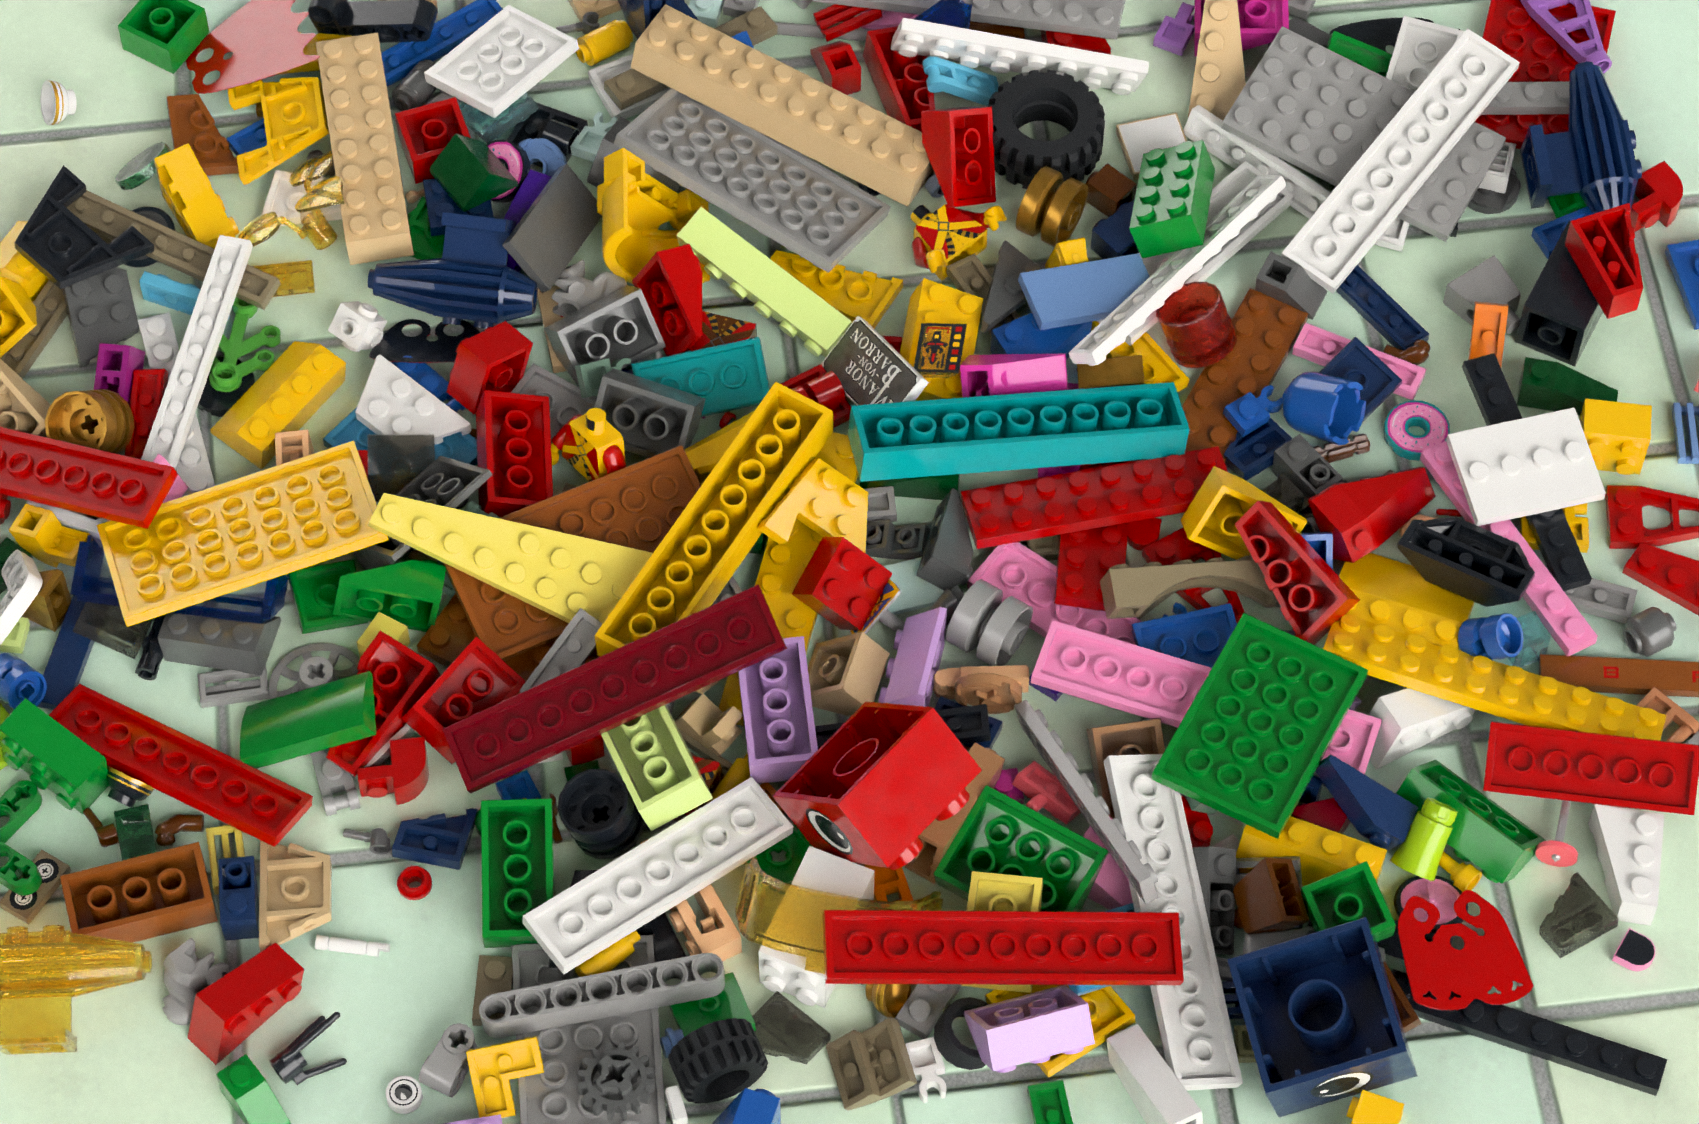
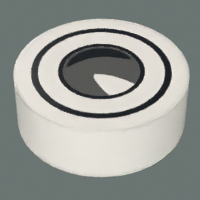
M410 1076L394 1078L386 1088L388 1106L399 1114H408L415 1111L421 1105L423 1099L419 1082Z

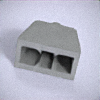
M1495 256L1464 273L1446 286L1443 303L1470 325L1473 322L1475 301L1508 304L1507 334L1514 332L1519 327L1521 320L1515 314L1521 297L1520 291Z

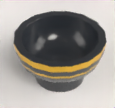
M109 767L107 782L111 790L108 797L133 808L136 800H144L153 792L154 788Z

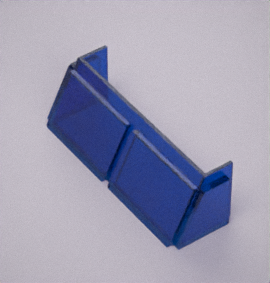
M88 535L87 542L80 541L70 594L77 595V601L120 606L113 580L100 577L104 550L91 535ZM285 574L267 580L264 598L225 594L174 611L173 613L263 624L267 619L271 620L284 607L288 577Z

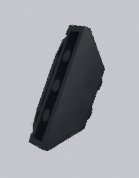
M1439 518L1423 521L1422 519L1413 520L1397 543V548L1426 581L1485 607L1519 601L1535 577V572L1530 567L1518 543L1460 518Z

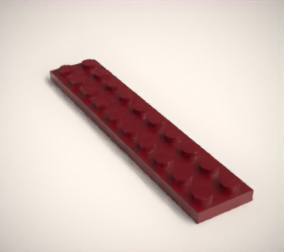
M758 584L444 728L443 732L467 791L474 793L782 652L787 647Z

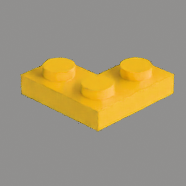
M538 1036L466 1050L479 1118L501 1114V1118L515 1116L517 1113L510 1079L540 1074L545 1071Z

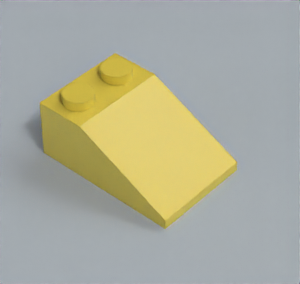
M972 871L966 911L1040 912L1043 878ZM961 984V986L1026 993H1032L1033 985Z

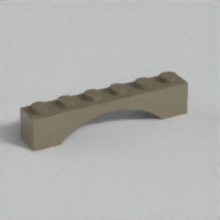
M1251 555L1241 557L1235 561H1225L1224 558L1209 559L1205 563L1181 560L1173 565L1150 562L1142 567L1130 568L1128 564H1119L1112 566L1100 580L1107 619L1139 617L1149 606L1162 597L1179 590L1196 587L1220 588L1234 591L1253 599L1265 608L1281 607L1273 591L1268 588L1264 580L1265 576L1258 563H1255Z

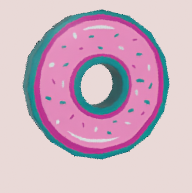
M1409 400L1398 404L1389 411L1384 423V439L1386 443H1389L1393 448L1392 451L1398 456L1408 460L1421 461L1422 451L1446 441L1447 435L1450 434V424L1445 414L1435 405L1425 401ZM1417 426L1422 428L1425 433L1420 436L1413 435L1408 429Z

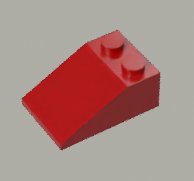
M958 107L921 111L922 143L948 207L996 202L992 107Z
M690 244L656 252L632 280L634 287L641 288L666 344V347L663 348L666 357L688 352L702 337L703 272L700 268L699 259L694 255Z
M476 636L401 719L421 737H424L446 760L453 764L455 759L443 729L516 696L526 681Z

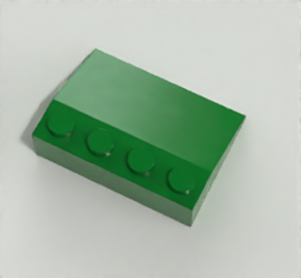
M986 785L933 875L939 886L967 901L972 871L1043 878L1040 912H1081L1107 857L1108 850Z

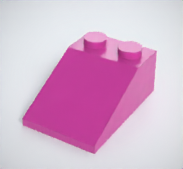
M1194 0V57H1197L1205 0ZM1237 0L1242 51L1273 42L1282 26L1289 29L1288 0Z

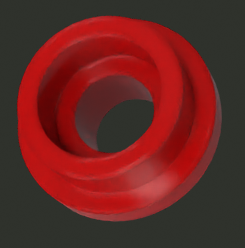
M419 866L407 867L397 879L398 891L408 900H420L426 897L432 889L431 875L427 870ZM412 882L421 883L418 887H409Z

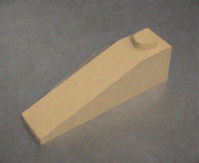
M0 359V427L47 438L45 419L50 403Z

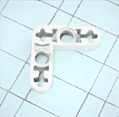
M18 549L8 557L1 571L8 592L0 602V645L37 596L43 583L33 558Z

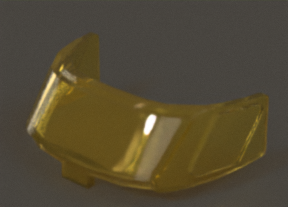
M753 857L750 859V863L745 862L735 915L740 933L748 941L774 950L807 957L805 970L825 974L822 918L824 910L942 911L943 898H940L941 892L934 891L921 899L913 901L887 902L808 889L785 883L766 874L760 868L757 858Z

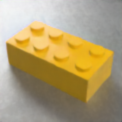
M923 278L909 299L900 355L914 367L921 323L967 324L961 365L969 355H974L984 298ZM925 326L918 369L945 370L952 326ZM927 327H949L948 334V329H928V333L926 332ZM941 331L940 341L947 343L948 346H940L943 352L939 354L940 349L937 350L936 358L938 359L931 365L928 359L931 355V349H929V353L926 352V349L930 346L924 347L923 343L932 341L934 332ZM945 354L943 368H940L942 355ZM922 357H925L924 366L921 367ZM937 361H940L939 368H936ZM960 368L959 373L919 372L929 383L915 401L963 398Z

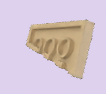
M1205 0L1188 117L1192 108L1200 105L1216 117L1224 120L1246 85L1237 0Z

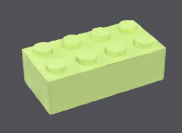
M666 705L601 734L638 812L651 831L713 798Z

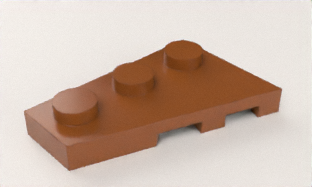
M199 94L167 96V109L174 149L189 143L207 176L239 173L237 157L233 156L229 149V143L219 133L213 117Z

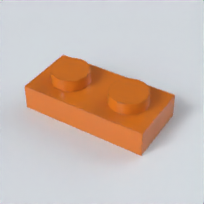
M1475 301L1468 360L1495 353L1500 367L1502 366L1508 304Z

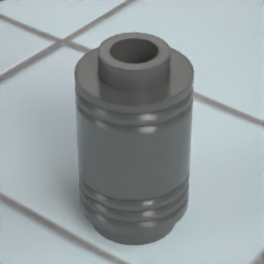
M431 60L418 62L392 91L393 103L398 110L405 111L422 106L437 89L426 82L424 72L432 67L435 62Z

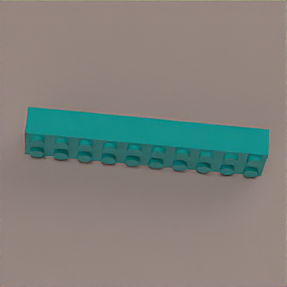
M1170 382L851 406L848 438L860 482L1149 460L1170 455L1185 454L1190 428L1175 384Z

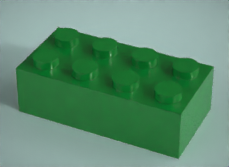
M1203 140L1186 141L1178 146L1165 149L1157 148L1143 154L1129 227L1142 259L1203 245L1215 174L1214 165Z
M552 799L481 800L482 938L484 948L538 944L522 923L523 915L554 897Z

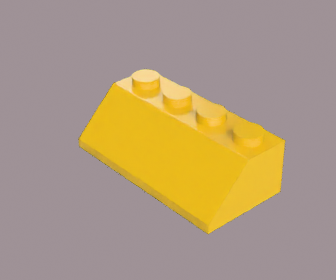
M294 341L210 429V433L262 470L276 455L275 433L300 430L345 382L346 362L321 344Z
M1290 816L1278 839L1246 824L1236 852V858L1300 856L1303 887L1366 861L1376 882H1378L1387 850ZM1239 868V873H1249L1253 868Z

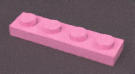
M1305 323L1293 346L1292 354L1325 367L1351 340ZM1366 346L1402 380V384L1393 393L1413 400L1425 377L1426 369Z

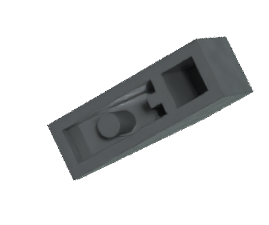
M954 488L937 506L916 575L944 591L947 587L951 589L959 584L964 586L973 572L970 563L974 552L959 491Z

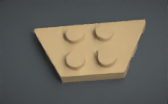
M260 840L259 947L261 952L275 942L281 945L332 920V863L330 855L317 851H307L302 846L290 843L288 847L281 844L273 847Z

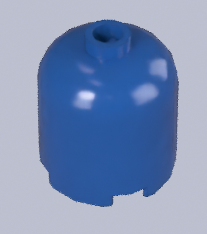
M1302 373L1292 380L1283 393L1284 418L1291 428L1300 433L1336 445H1345L1349 442L1347 437L1351 431L1358 432L1364 419L1366 401L1360 399V390H1363V386L1357 381L1323 373Z

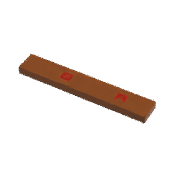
M1540 654L1538 660L1539 675L1552 677L1557 681L1576 687H1584L1592 692L1647 695L1655 687L1666 696L1699 697V662L1588 656L1567 657L1566 655Z

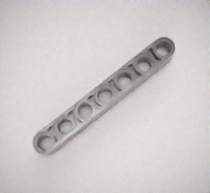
M702 953L505 991L486 996L479 1005V1014L483 1029L488 1036L504 1038L714 997L723 991L725 987L724 965L721 958L717 955ZM705 972L716 973L712 978L701 977ZM672 978H677L681 980V982L676 985L666 984V982ZM637 985H642L646 987L643 991L633 992L630 990ZM601 992L611 994L605 999L595 998ZM565 999L575 1000V1002L569 1006L560 1005V1003ZM530 1006L540 1007L536 1012H525V1009ZM494 1013L504 1014L502 1018L497 1020L489 1018Z

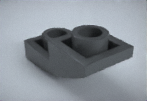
M890 519L868 521L866 554L870 557L886 559L920 558L923 555L930 529L926 523L894 526Z

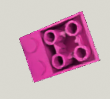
M1066 353L969 355L960 365L963 398L1068 390Z

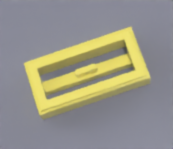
M230 825L206 828L214 895L219 894V869L215 835H221L224 858H231L228 833L234 832L237 857H245L242 831Z

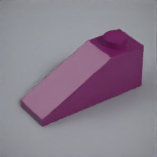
M99 343L94 390L108 389L116 392L127 401L130 407L134 369H143L145 351L128 345Z

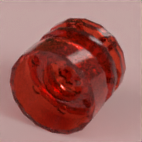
M1208 282L1184 284L1181 289L1173 292L1165 300L1162 307L1156 310L1157 320L1162 332L1167 337V344L1171 349V354L1174 360L1184 367L1200 368L1212 365L1226 357L1233 350L1237 342V332L1232 324V319L1227 313V307L1220 290L1214 284Z

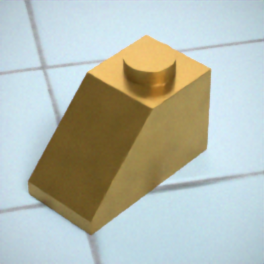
M59 569L39 572L43 580L41 589L22 615V617L28 618L54 632L63 622L71 603L64 573Z

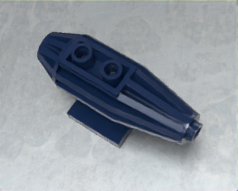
M1589 61L1578 63L1575 65V69L1569 73L1568 132L1544 135L1542 124L1529 126L1520 149L1531 209L1544 207L1548 196L1579 193L1593 214L1630 203L1631 208L1637 182L1642 177L1641 162L1639 159L1635 160L1633 150L1636 148L1634 130H1629L1628 120L1623 119L1601 67Z
M442 212L441 225L446 226L442 258L378 263L375 269H370L368 274V288L373 289V295L432 314L433 316L442 317V323L461 325L462 319L473 320L474 327H493L494 323L508 322L534 314L538 298L537 282L507 266L508 251L502 244L516 227L517 222L507 219Z

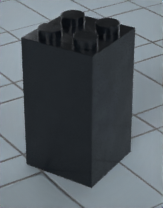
M1569 220L1524 304L1515 342L1575 367L1603 311L1565 246L1570 225Z

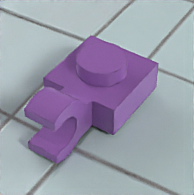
M1183 2L1175 18L1165 16L1154 37L1153 46L1182 56L1194 34V25H1191L1194 15H1191L1194 6Z

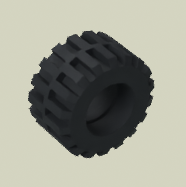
M737 1018L715 1021L692 1031L682 1038L668 1055L669 1063L684 1098L688 1102H694L695 1104L720 1101L742 1092L762 1076L768 1065L767 1058L752 1024L749 1021L747 1022L746 1019Z

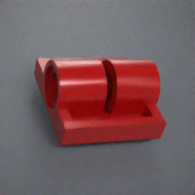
M821 364L780 383L832 410L833 428L849 421L851 406L846 400L844 388L837 375L833 371L826 372Z

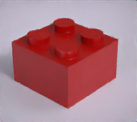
M456 97L395 113L398 137L415 184L422 183L423 180L435 179L430 173V167L455 134L471 138Z
M507 321L493 327H488L471 338L463 339L456 349L457 355L449 375L450 380L446 392L472 414H476L484 390L511 393L524 376L533 343Z
M822 537L792 595L839 629L861 631L888 583L892 572L844 537Z

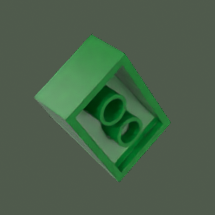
M409 560L341 575L333 615L372 622L377 613L381 612L406 625L408 629L427 632L431 625L435 626L446 567L438 565L431 560Z

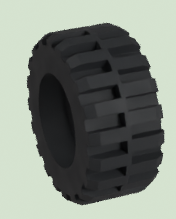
M1039 70L1029 71V75L1023 76L1021 73L1012 77L1011 83L1006 81L1000 85L998 92H994L990 97L987 107H992L995 171L1000 176L1006 175V180L1014 185L1017 183L1022 184V188L1027 189L1034 176L1045 166L1060 172L1063 175V182L1070 178L1082 181L1084 180V174L1089 175L1095 169L1096 163L1102 155L1105 113L1095 92H1089V86L1081 80L1078 82L1074 81L1072 75L1067 73L1058 75L1056 74L1057 71L1047 70V73H1039ZM1043 120L1060 124L1070 133L1057 140L1040 141L1024 135L1018 129L1029 122Z

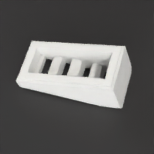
M1505 142L1498 154L1501 157H1496L1490 167L1491 170H1488L1479 188L1505 194L1516 144Z

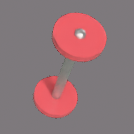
M1562 800L1555 841H1543L1536 847V857L1545 864L1568 867L1577 862V850L1563 842L1571 801Z

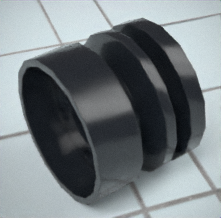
M606 769L586 770L576 774L569 780L559 795L557 809L560 819L571 833L576 844L586 855L596 859H613L624 855L636 845L643 832L644 819L638 812L625 783L616 773Z

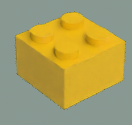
M1585 399L1579 421L1597 470L1618 472L1622 475H1640L1651 440V405Z

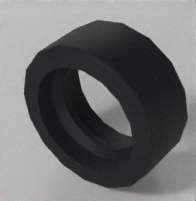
M972 997L957 999L945 1009L934 1026V1040L938 1051L946 1061L958 1068L974 1070L985 1066L978 1050L970 1049L961 1044L952 1029V1022L955 1018H965L964 1011L990 1005L981 999Z

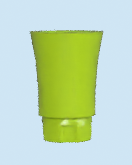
M1427 798L1421 812H1417L1404 842L1398 847L1390 861L1416 876L1435 881L1441 856L1453 830L1451 825L1455 821L1458 812L1442 802Z

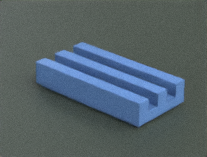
M1673 403L1672 406L1678 464H1699L1695 415H1698L1699 420V406H1693V403H1686V406H1680V403ZM1682 415L1687 416L1691 456H1686Z

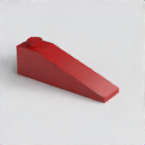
M1418 467L1388 473L1384 476L1367 477L1359 481L1333 484L1308 499L1320 533H1333V559L1354 563L1381 546L1433 500L1436 495L1425 467Z
M381 630L360 657L357 666V674L370 671L373 675L376 735L329 748L326 756L329 761L354 777L357 775V768H364L384 744L406 724L401 718L441 675L435 664Z

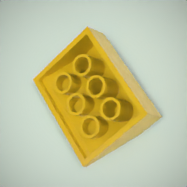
M1368 553L1354 563L1344 562L1339 577L1360 599L1347 614L1355 615L1360 619L1378 625H1387L1393 630L1409 636L1419 635L1431 644L1441 647L1450 645L1459 650V628L1464 621L1470 618L1475 602L1426 581L1412 565Z

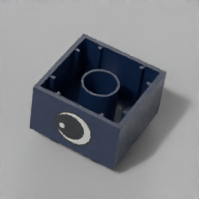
M1366 917L1227 959L1265 1094L1278 1117L1361 1093L1362 1089L1369 1091L1418 1076L1381 953Z

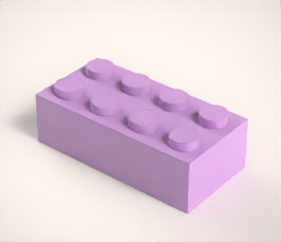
M804 636L783 638L787 647L786 650L738 671L750 777H753L758 784L788 781L818 750Z

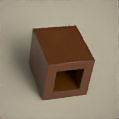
M1107 163L1099 172L1094 171L1086 181L1088 186L1086 202L1107 217H1110L1116 213L1123 203H1130L1135 199L1137 184Z

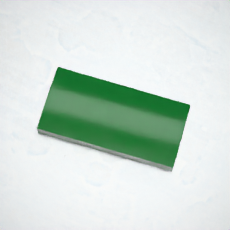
M367 671L247 706L241 725L240 760L258 769L376 735L372 673Z

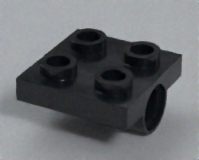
M531 100L507 141L518 144L530 138L547 139L561 149L568 163L572 156L570 146L577 135L581 133L584 126H588L587 120ZM537 161L532 163L533 165L543 168L542 162Z

